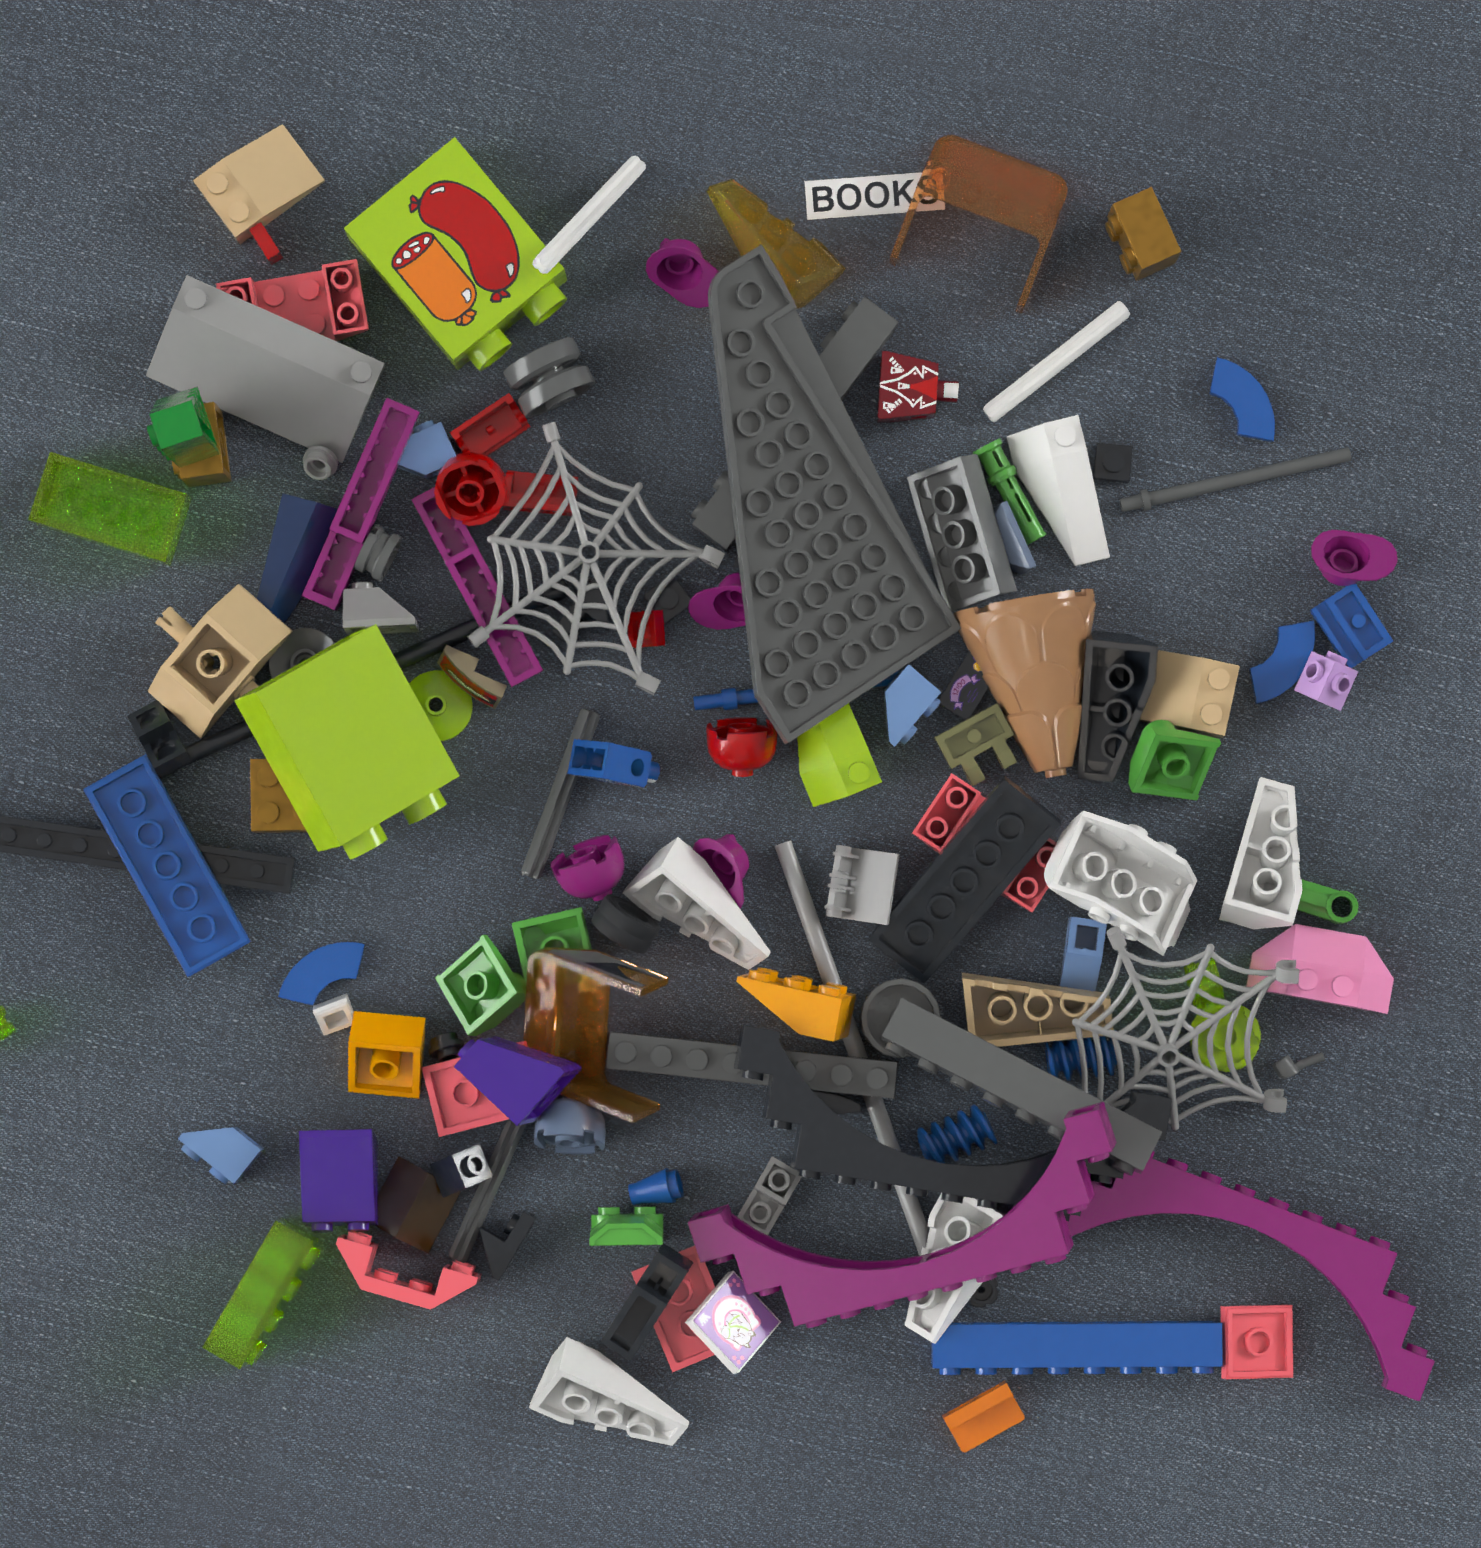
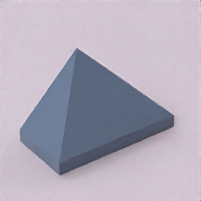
M1008 501L1002 502L994 508V513L1011 571L1022 575L1033 569L1036 563Z

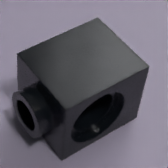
M480 1144L429 1164L443 1198L493 1177Z

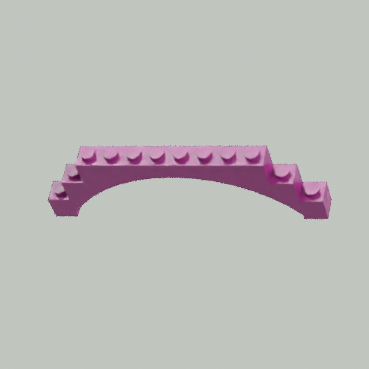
M1100 1102L1068 1111L1063 1119L1066 1130L1057 1152L1045 1173L1030 1192L1007 1214L986 1229L957 1244L925 1255L897 1260L861 1261L838 1259L810 1253L782 1243L756 1230L732 1214L729 1204L695 1213L687 1222L700 1263L712 1260L713 1264L724 1263L733 1259L734 1254L747 1295L759 1292L760 1296L770 1295L779 1291L781 1286L794 1326L806 1324L807 1328H812L826 1323L828 1317L840 1315L841 1319H846L860 1314V1309L873 1306L874 1310H880L895 1304L894 1300L907 1297L908 1301H914L929 1295L928 1291L941 1288L943 1292H948L962 1287V1282L976 1279L977 1283H982L996 1278L998 1272L1010 1269V1272L1015 1274L1030 1269L1032 1267L1031 1264L1044 1260L1047 1265L1066 1259V1254L1070 1252L1074 1245L1063 1210L1066 1209L1067 1214L1080 1212L1088 1208L1087 1204L1091 1202L1095 1195L1084 1159L1087 1158L1089 1163L1104 1160L1109 1157V1152H1112L1117 1144L1105 1104Z
M1154 1151L1141 1174L1134 1171L1132 1176L1124 1173L1123 1179L1113 1177L1109 1188L1104 1187L1105 1183L1091 1181L1095 1195L1091 1202L1087 1204L1088 1208L1082 1210L1080 1216L1070 1215L1069 1221H1066L1072 1237L1101 1224L1133 1216L1159 1213L1194 1214L1220 1218L1248 1226L1281 1242L1321 1272L1352 1308L1375 1349L1384 1375L1381 1386L1420 1402L1435 1361L1426 1357L1428 1350L1411 1343H1407L1405 1349L1401 1348L1416 1307L1407 1304L1409 1296L1389 1289L1387 1296L1383 1294L1398 1254L1389 1250L1390 1242L1374 1236H1370L1368 1242L1355 1237L1356 1229L1338 1222L1335 1229L1321 1224L1323 1217L1304 1209L1301 1216L1287 1210L1290 1204L1270 1196L1267 1203L1254 1198L1255 1190L1239 1184H1235L1234 1190L1220 1185L1221 1177L1203 1170L1200 1177L1186 1172L1189 1165L1169 1157L1166 1164L1153 1159Z

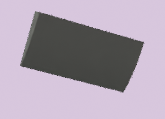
M978 455L960 456L908 476L907 481L940 594L951 612L1017 591Z

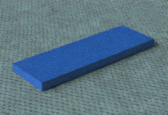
M147 754L83 789L187 977H191L252 942Z

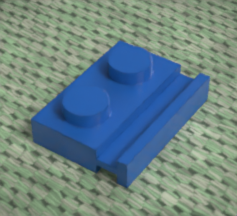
M1357 584L1346 586L1309 610L1337 654L1348 659L1345 666L1353 668L1393 642V639Z

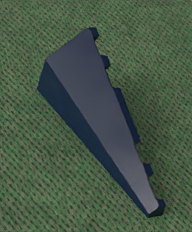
M282 493L257 600L285 623L303 597L302 594L329 535V528L338 509Z

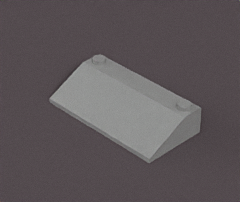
M186 275L147 370L146 377L180 392L198 386L203 402H215L221 410L304 447H326L336 455L338 462L343 463L385 368V363Z

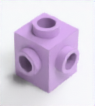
M1311 651L1294 691L1341 711L1358 671L1345 666L1348 659L1331 651H1328L1325 657Z

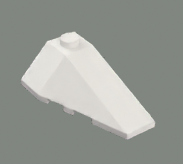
M1075 415L1043 423L1007 436L1006 439L1012 463L1017 468L1018 478L1023 482L1074 566L1110 558L1079 416Z

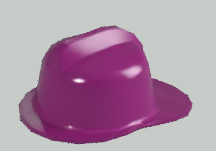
M665 238L661 242L659 250L652 253L646 263V272L649 279L676 300L690 307H709L708 289L713 277L719 271L703 258L700 248L696 244L686 239L669 240Z
M1332 529L1318 535L1311 546V556L1316 566L1319 567V571H1321L1326 580L1337 586H1349L1356 584L1358 581H1377L1385 578L1394 571L1398 562L1397 551L1392 543L1383 537L1371 534Z
M740 573L729 574L721 581L718 587L696 593L690 599L688 605L690 616L702 626L716 630L745 626Z
M726 834L715 840L700 838L694 843L693 850L705 859L741 909L744 903L742 880L749 868V858L745 850L737 843L734 834Z

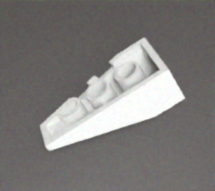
M1263 777L1259 778L1219 920L1251 929L1293 926L1302 894L1294 786Z
M679 837L661 848L623 891L626 897L652 918L661 921L662 917L672 921L681 926L680 933L687 937L695 934L709 942L711 950L748 970L766 959L771 953L705 859Z
M941 1193L929 1215L927 1226L930 1227L926 1247H922L921 1255L957 1244L986 1229L1005 1214L997 1209L977 1206L978 1199L964 1197L963 1203L941 1200ZM976 1279L962 1282L963 1286L958 1289L943 1292L941 1288L928 1291L929 1295L924 1298L910 1301L905 1326L936 1344L982 1283H977Z
M568 1337L565 1338L551 1356L529 1406L530 1409L562 1423L573 1425L574 1419L595 1424V1430L606 1432L607 1427L623 1429L627 1431L630 1437L671 1446L674 1445L689 1425L687 1419L601 1352Z

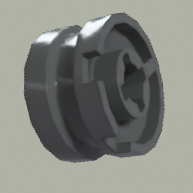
M375 525L373 527L375 532L374 534L370 532L357 557L354 569L361 573L367 571L372 574V578L381 582L397 555L402 537L395 533L392 535L386 534L384 528Z

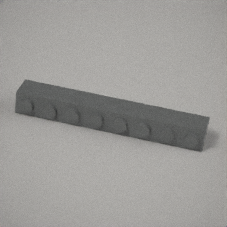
M865 296L859 304L853 301L841 317L845 320V323L838 332L831 329L820 344L824 350L819 357L841 401L898 328L899 322ZM725 470L713 485V488L717 490L709 502L702 499L691 516L695 518L692 528L727 553L735 543L736 537L728 472Z
M901 998L881 1037V1041L887 1043L885 1049L901 1058L908 1054L918 1059L917 1066L934 1075L941 1071L951 1076L949 1082L967 1092L972 1087L984 1093L982 1097L984 1101L998 1108H1002L1003 1104L1017 1110L1015 1116L1028 1124L1034 1125L1038 1121L1048 1126L1047 1133L1059 1140H1062L1066 1130L1063 1119L1068 1111L1104 1102ZM1104 1102L1117 1142L1112 1152H1109L1108 1158L1114 1160L1112 1166L1130 1176L1133 1175L1134 1171L1141 1174L1162 1131Z
M617 1031L610 1032L606 1065L608 1069L768 1085L769 1074H764L763 1081L744 1078L742 1077L743 1070L734 1069L738 1044ZM784 1049L792 1065L811 1090L892 1099L896 1097L899 1061Z

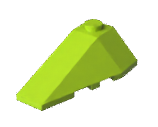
M849 703L797 737L799 774L813 807L851 796L882 783Z

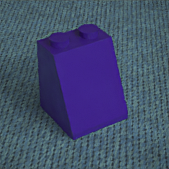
M497 1036L480 1038L476 1042L471 1039L459 1051L458 1056L461 1059L454 1066L516 1126L535 1122L582 1069L575 1062Z
M372 1129L299 1131L303 1224L306 1227H311V1232L315 1233L333 1232V1226H347V1231L366 1232L369 1231V1226L378 1225V1139Z

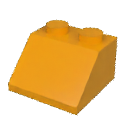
M354 1011L348 1041V1092L419 1099L422 1078L421 1067H423L426 1018Z

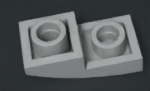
M772 1156L737 1217L756 1230L768 1235L802 1176H798L799 1172Z

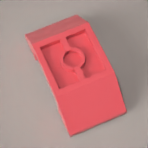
M357 259L324 264L320 271L254 282L250 277L216 283L217 289L334 341H340L369 330Z
M951 773L912 834L937 853H940L986 798L981 795L980 791ZM1049 838L1001 895L1032 913L1049 888L1045 882L1044 871L1057 842Z
M348 1231V1235L344 1234L337 1238L336 1245L361 1290L431 1310L471 1288L480 1281L482 1276L481 1273L474 1272L476 1265L455 1260L452 1265L447 1264L443 1267L435 1291L432 1290L433 1283L425 1280L412 1278L409 1283L397 1280L399 1273L383 1268L375 1269L374 1273L371 1272L379 1245L371 1242L372 1235Z

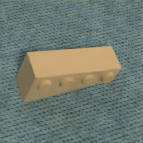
M962 973L967 1031L997 1047L1077 1039L1072 1020L1075 1018L1079 1019L1095 1004L1103 993ZM1109 994L1100 1007L1085 1020L1086 1022L1091 1023L1110 1007L1111 999ZM1112 1013L1098 1025L1103 1027L1112 1020ZM1082 1029L1083 1038L1093 1037L1091 1031Z

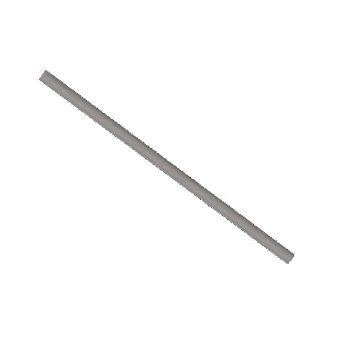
M792 841L778 844L775 846L823 985H826L827 982L842 985ZM852 1015L849 1035L843 1038L848 1056L868 1058L854 1016ZM862 1095L878 1141L881 1144L901 1151L883 1098ZM894 1185L920 1256L922 1247H926L929 1228L918 1197L906 1194L907 1187Z

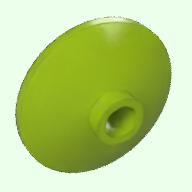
M433 670L422 673L409 683L440 741L452 739L466 728L473 711L472 697L457 686L444 671ZM435 698L443 702L442 709L437 712L432 711L429 707L431 700Z

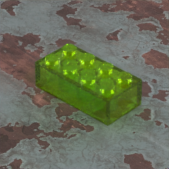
M50 452L28 520L37 526L171 566L192 498L180 491Z
M284 1218L276 1220L202 1348L238 1369L248 1364L253 1365L254 1362L256 1363L267 1345L262 1342L266 1332L270 1334L272 1331H275L285 1314L280 1310L284 1301L289 1302L290 1299L293 1300L303 1283L302 1280L298 1279L301 1271L311 1268L320 1254L321 1250L316 1247L320 1239Z

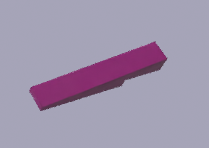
M386 398L331 523L329 535L304 589L303 597L338 611L343 599V589H347L355 571L354 567L357 557L375 523L420 415L419 411Z
M435 487L411 500L479 627L483 626L484 628L489 624L496 602L497 583L466 525H463L462 521L456 520L453 517L449 519L437 506L434 494ZM503 594L498 617L510 609ZM514 615L503 623L519 625ZM494 630L489 634L490 638L487 639V642L511 687L543 671L523 632L517 630Z

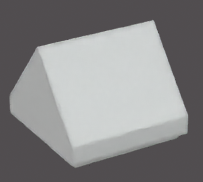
M347 993L313 1006V1014L324 1036L347 1028L352 1024L354 1011Z

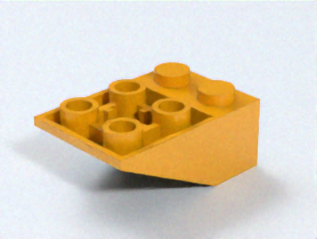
M758 967L757 970L750 969L748 974L737 976V983L798 1034L832 1042L848 1037L857 994L848 993L847 986L827 982L826 985L816 986L812 985V978L792 975L791 978H779L778 971Z

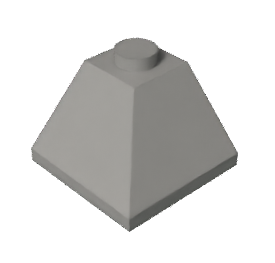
M356 582L351 584L352 589H343V629L347 636L374 624L378 626L381 634L419 632L416 618L381 588H373L372 582Z

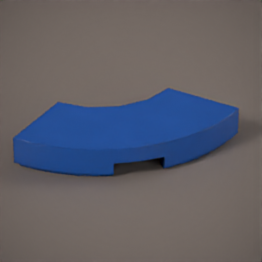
M1217 357L1209 394L1221 398L1232 408L1237 420L1238 436L1273 442L1275 434L1274 413L1263 387L1244 368Z
M1314 621L1277 628V644L1272 655L1264 663L1249 669L1255 704L1266 702L1281 695L1300 678L1311 651L1314 649Z
M340 942L329 944L310 952L288 973L278 997L314 1006L319 993L330 983L343 978L357 979L365 944Z

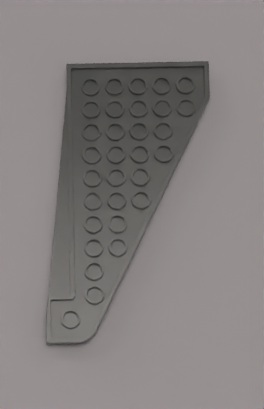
M761 244L716 273L708 289V304L753 692L784 744H787L960 630L961 627L932 582L795 309L797 306L781 274Z

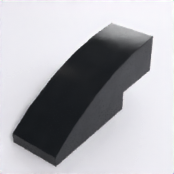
M663 1243L600 1342L631 1362L694 1262Z

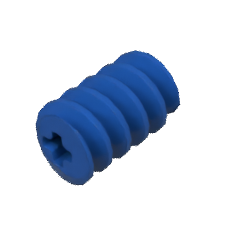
M1099 1036L1103 1055V1067H1106L1110 1076H1114L1117 1059L1112 1038L1109 1037V1041H1107L1105 1036ZM1090 1037L1083 1038L1087 1069L1091 1068L1095 1077L1098 1078L1095 1045ZM1062 1040L1053 1041L1052 1047L1049 1046L1048 1042H1045L1048 1073L1058 1078L1059 1072L1062 1071L1067 1081H1071L1073 1070H1077L1082 1079L1077 1040H1067L1066 1046H1064Z
M974 1104L970 1106V1117L962 1110L957 1111V1123L949 1116H945L943 1129L935 1121L930 1124L931 1134H928L922 1127L917 1129L918 1144L924 1159L935 1160L940 1163H945V1155L947 1154L955 1162L959 1161V1149H962L968 1156H971L973 1143L982 1151L985 1150V1138L987 1137L995 1145L998 1144L985 1112H982Z

